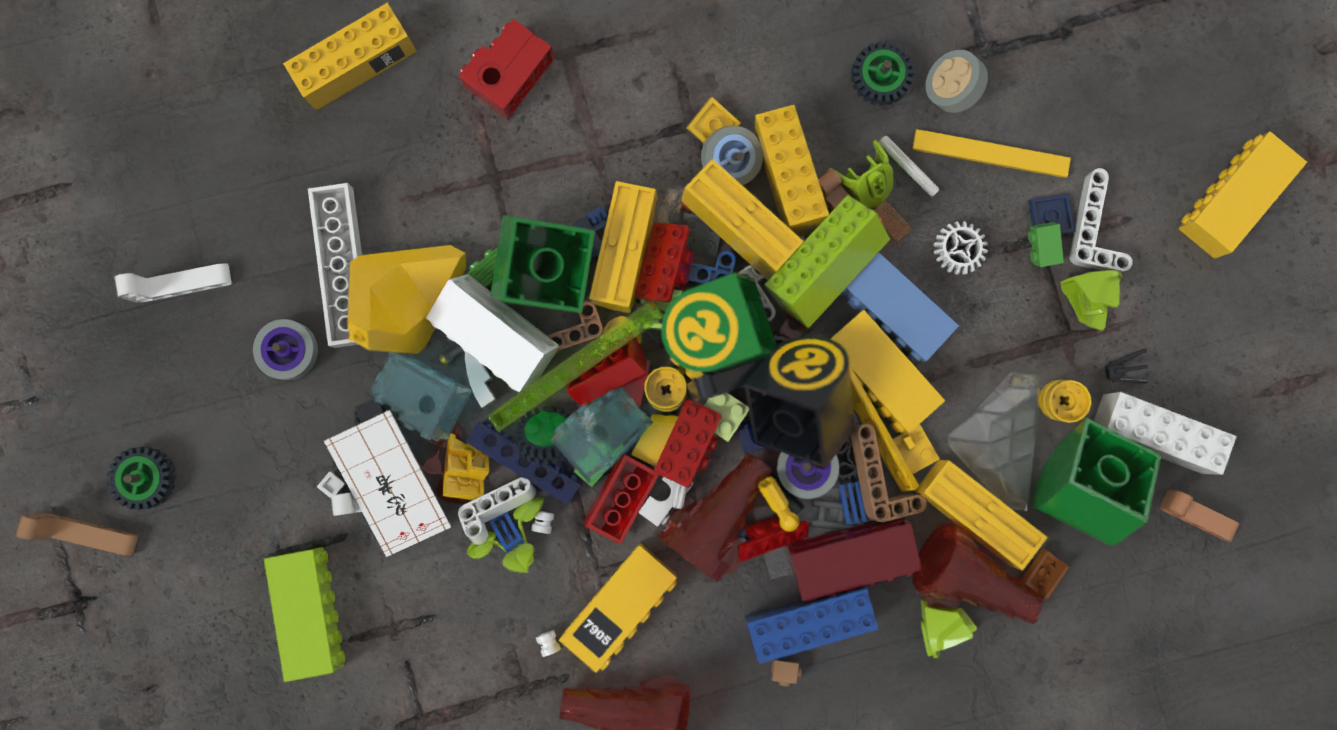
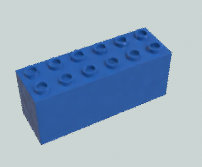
M863 586L850 592L846 590L838 592L833 597H819L814 602H803L801 600L745 616L755 656L759 664L878 630L868 591Z

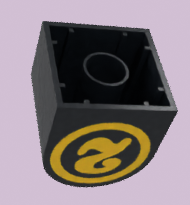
M801 336L787 340L770 352L744 384L754 442L827 468L854 429L855 416L849 357L846 350L834 340L821 336Z

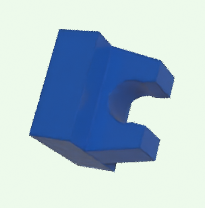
M604 205L586 214L596 233L606 227L608 213Z

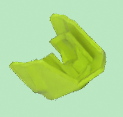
M876 139L873 141L876 151L875 161L869 155L866 157L871 163L869 171L862 174V176H857L851 168L847 169L846 176L835 171L842 180L841 186L853 199L868 208L881 206L893 189V169L889 164L888 155Z
M1115 270L1087 272L1083 275L1061 281L1062 292L1070 301L1078 320L1091 328L1103 331L1106 326L1108 306L1114 308L1119 306L1122 273Z
M921 598L923 618L921 620V628L928 656L938 658L940 650L958 645L973 637L972 632L977 630V626L963 608L932 604L928 598Z

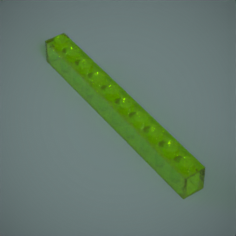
M654 301L646 303L488 414L487 417L498 432L507 428L663 319V314Z

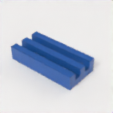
M859 482L838 485L845 524L851 525L867 522ZM853 487H854V489H855V494H856V499H857V504H858L860 519H858V515H857V510H856V505H855V500H854V495H853V490H852ZM844 489H848L853 520H850Z
M505 512L489 521L507 553L511 552L512 548H517L519 543H525L509 512ZM504 516L508 521L517 539L514 540L511 532L509 531L506 523L503 520ZM498 520L511 543L507 544L496 524Z

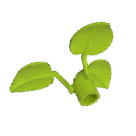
M535 497L515 509L513 517L518 520L520 533L525 543L518 544L517 548H513L511 552L505 555L502 563L506 569L528 573V568L534 561V547L527 543L522 523L523 521H531L538 514L544 503V497ZM489 531L486 542L480 545L471 542L466 554L471 558L477 559L486 556L492 550L493 545H497L503 550L504 548L500 542L495 540L497 537L496 533Z

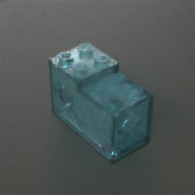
M390 352L369 394L375 397L374 401L382 405H390V410L400 414L398 420L404 423L403 426L405 428L421 432L420 436L427 440H448L473 390L408 354Z
M622 386L616 391L612 388L603 396L605 399L601 397L588 406L583 404L576 411L577 414L573 412L564 423L554 430L556 434L550 439L588 483L609 469L653 423L646 413L637 407L638 404Z

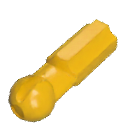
M767 477L759 483L760 491L771 509L779 516L781 528L789 532L796 530L800 522L798 516L790 511L788 501L775 479Z

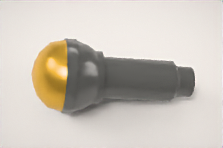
M458 345L451 351L441 353L439 360L443 365H450L454 358L464 350L462 346Z

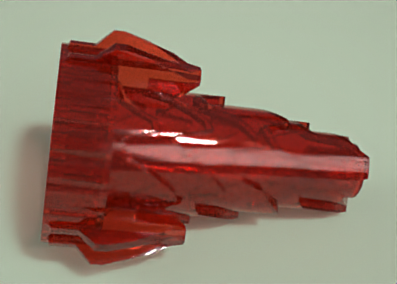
M747 452L738 466L728 473L719 485L715 484L704 500L700 498L698 502L694 501L671 515L658 537L692 565L718 583L725 574L735 572L740 563L738 560L739 545L745 543L746 539L742 536H736L746 524L744 520L754 508L756 499L761 493L758 487L759 483L770 475L772 469L760 459Z
M944 523L930 534L918 554L922 570L912 575V583L915 590L925 597L928 605L938 608L957 609L960 606L959 602L964 600L977 608L982 606L991 612L998 611L1013 619L1016 617L1031 624L1038 621V614L1042 609V601L1044 600L1043 596L1032 591L1023 582L1009 575V570L997 565L992 561L993 558L982 553L969 532L952 523Z
M662 676L640 682V689L624 687L623 690L615 688L601 690L585 687V690L565 687L559 717L561 720L582 723L597 730H687L691 699L690 685L678 683L674 676Z

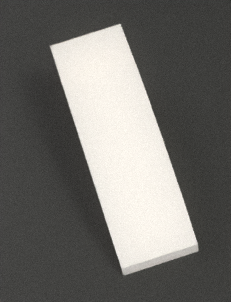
M465 352L466 371L470 386L481 408H486L497 400L487 385L493 378L485 366L477 361V358Z

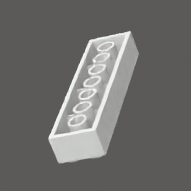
M348 183L309 188L308 195L328 346L338 348L358 345L354 341L350 342L348 339L350 336L348 328L350 262L357 256L362 255L354 190Z

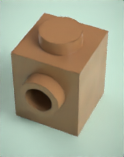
M774 659L772 660L771 680L779 682V685L791 686V683L796 684L797 678H801L802 667L799 666L797 660Z

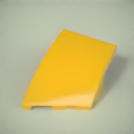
M652 414L632 455L655 467L678 416Z
M450 433L445 456L443 496L475 500L484 495V479L489 473V455L481 450H477L469 443L461 442L456 439V435Z

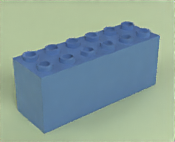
M879 252L839 295H844L849 300L847 303L853 309L865 310L899 350L902 349L907 353L906 357L914 364L926 362L959 327L957 323Z

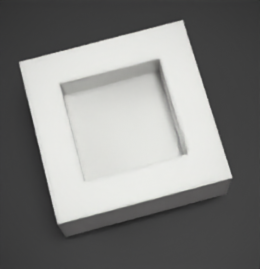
M329 471L317 488L331 498V495H338L347 483L335 473Z

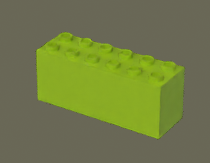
M847 195L769 279L765 286L781 309L809 328L887 244L890 238L877 213Z
M324 547L264 559L284 682L334 673L343 667V663H345L344 651H341L340 647L342 635L337 629L339 617L337 611H334L333 605L335 594L334 591H331L330 587L332 575L327 569L329 558L327 551H324Z

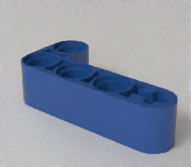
M730 251L720 253L715 268L693 263L688 273V283L703 285L716 280L718 276L725 277L732 274L735 265L734 254ZM729 257L732 263L725 266L721 263V258ZM705 271L708 278L700 280L697 277V273Z

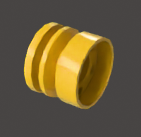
M660 367L648 375L645 381V394L649 404L654 409L661 412H672L684 404L687 397V384L684 376L678 370L672 367ZM670 387L671 394L666 393L663 395L662 388Z
M1059 379L1047 383L1040 391L1038 399L1039 407L1044 415L1050 419L1067 423L1078 422L1083 419L1091 407V396L1087 388L1080 382Z

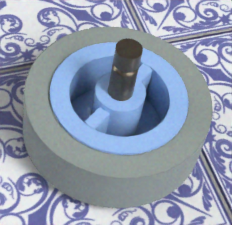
M728 126L719 128L708 136L702 147L701 161L704 168L712 159L715 160L735 180L744 185L758 174L763 162V153L758 138L751 131L739 126Z

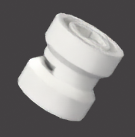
M539 511L535 516V523L532 524L531 530L551 534V521L554 520V513Z
M554 630L536 637L537 643L542 644L540 651L542 657L561 650L560 644L556 642Z

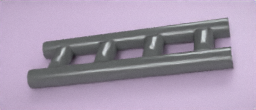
M813 499L812 506L819 507L818 518L811 519L810 527L842 530L865 524L863 522L846 525L842 504L839 501ZM847 502L848 510L852 511L851 504ZM855 503L856 510L858 511V519H860L858 504ZM826 508L838 509L837 521L825 520ZM879 508L876 510V513H877L878 515H879V513H880V509H879Z

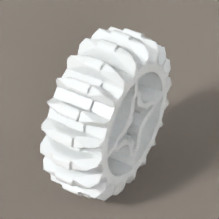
M957 221L953 226L948 224L946 229L940 230L942 235L936 236L939 242H935L933 246L939 249L935 250L934 254L940 255L936 261L942 260L944 262L941 264L942 268L949 266L947 272H951L954 268L956 275L960 271L965 275L968 270L973 272L975 267L979 268L981 266L980 261H985L986 258L982 254H986L988 250L983 247L988 244L987 242H982V239L985 238L984 234L978 235L980 232L979 228L975 231L973 230L974 224H970L967 228L965 221L962 222L961 226ZM957 233H961L968 236L970 240L962 239V237ZM950 236L952 239V248L951 250L947 251L946 242L948 237ZM967 244V246L964 247L963 250H957L953 252L955 249H957L958 246H964ZM974 245L975 253L971 260L969 248ZM957 256L964 263H958L950 257Z

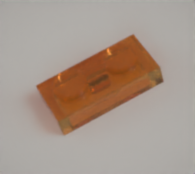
M886 200L874 210L886 232L896 243L912 230L910 225Z

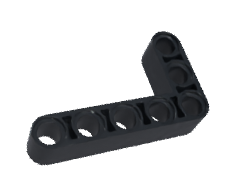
M765 358L691 381L687 384L693 404L745 387L746 381Z

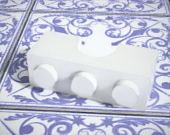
M665 477L662 480L670 486V496L666 500L659 501L650 495L638 512L657 527L660 523L664 525L670 517L668 512L673 507L672 504L677 483ZM692 482L691 486L687 488V492L690 490V488H691L692 485L694 484L693 482Z

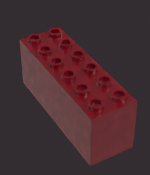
M905 517L886 522L873 521L786 545L796 588L803 602H814L823 596L833 597L838 592L845 590L847 592L854 591L864 585L868 587L874 586L877 582L883 580L893 581L902 575L912 576L917 571L922 570L912 525Z

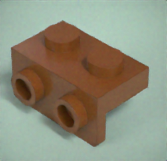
M1042 548L1020 581L1035 593L1048 599L1070 566L1060 561L1048 550Z

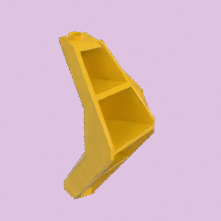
M451 245L360 255L350 262L349 341H354L372 351L420 353L427 346L435 330V327L432 326L426 317L448 280L464 274L466 270V253Z

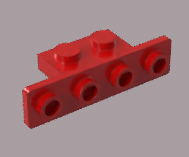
M776 515L745 526V532L751 540L739 545L738 560L743 562L807 538L809 522L807 520L799 522L797 529L789 532L781 528L780 518Z

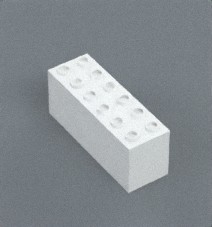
M469 274L449 279L426 319L431 322L432 326L447 334L446 336L450 340L462 346L465 352L477 358L481 365L487 366L492 370L496 377L506 381L511 389L520 392L535 384L560 346L506 303L490 296L491 292Z
M1122 392L1103 394L1094 422L1160 454L1162 459L1201 474L1223 475L1236 436Z

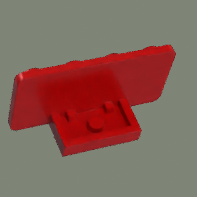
M658 222L653 225L635 290L636 298L669 303L672 299L674 288L684 291L689 279L690 266L694 260V253L686 247L690 232L688 226Z
M687 400L659 457L654 472L686 488L690 487L697 471L703 473V470L708 468L711 461L709 457L712 451H715L718 447L719 436L715 432L722 419V415L698 403L693 404V401Z

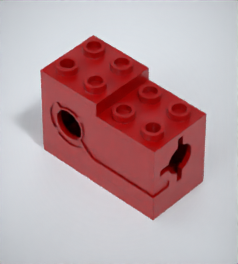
M512 19L510 23L508 22L504 25L499 38H495L491 42L490 49L482 45L480 49L474 51L469 64L461 68L459 78L465 89L509 120L555 60L549 44L541 38L534 36L530 30L515 19Z

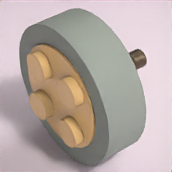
M954 50L948 52L934 63L926 79L927 95L933 103L946 112L957 113L973 106L983 95L988 82L987 69L969 51Z

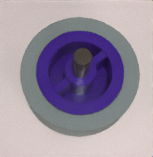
M280 319L268 323L258 332L253 344V356L257 366L266 375L281 380H294L306 375L312 369L318 356V344L314 334L303 324L292 320Z
M781 452L777 471L782 485L791 494L800 498L814 499L825 495L834 487L839 476V462L837 456H835L828 467L824 468Z

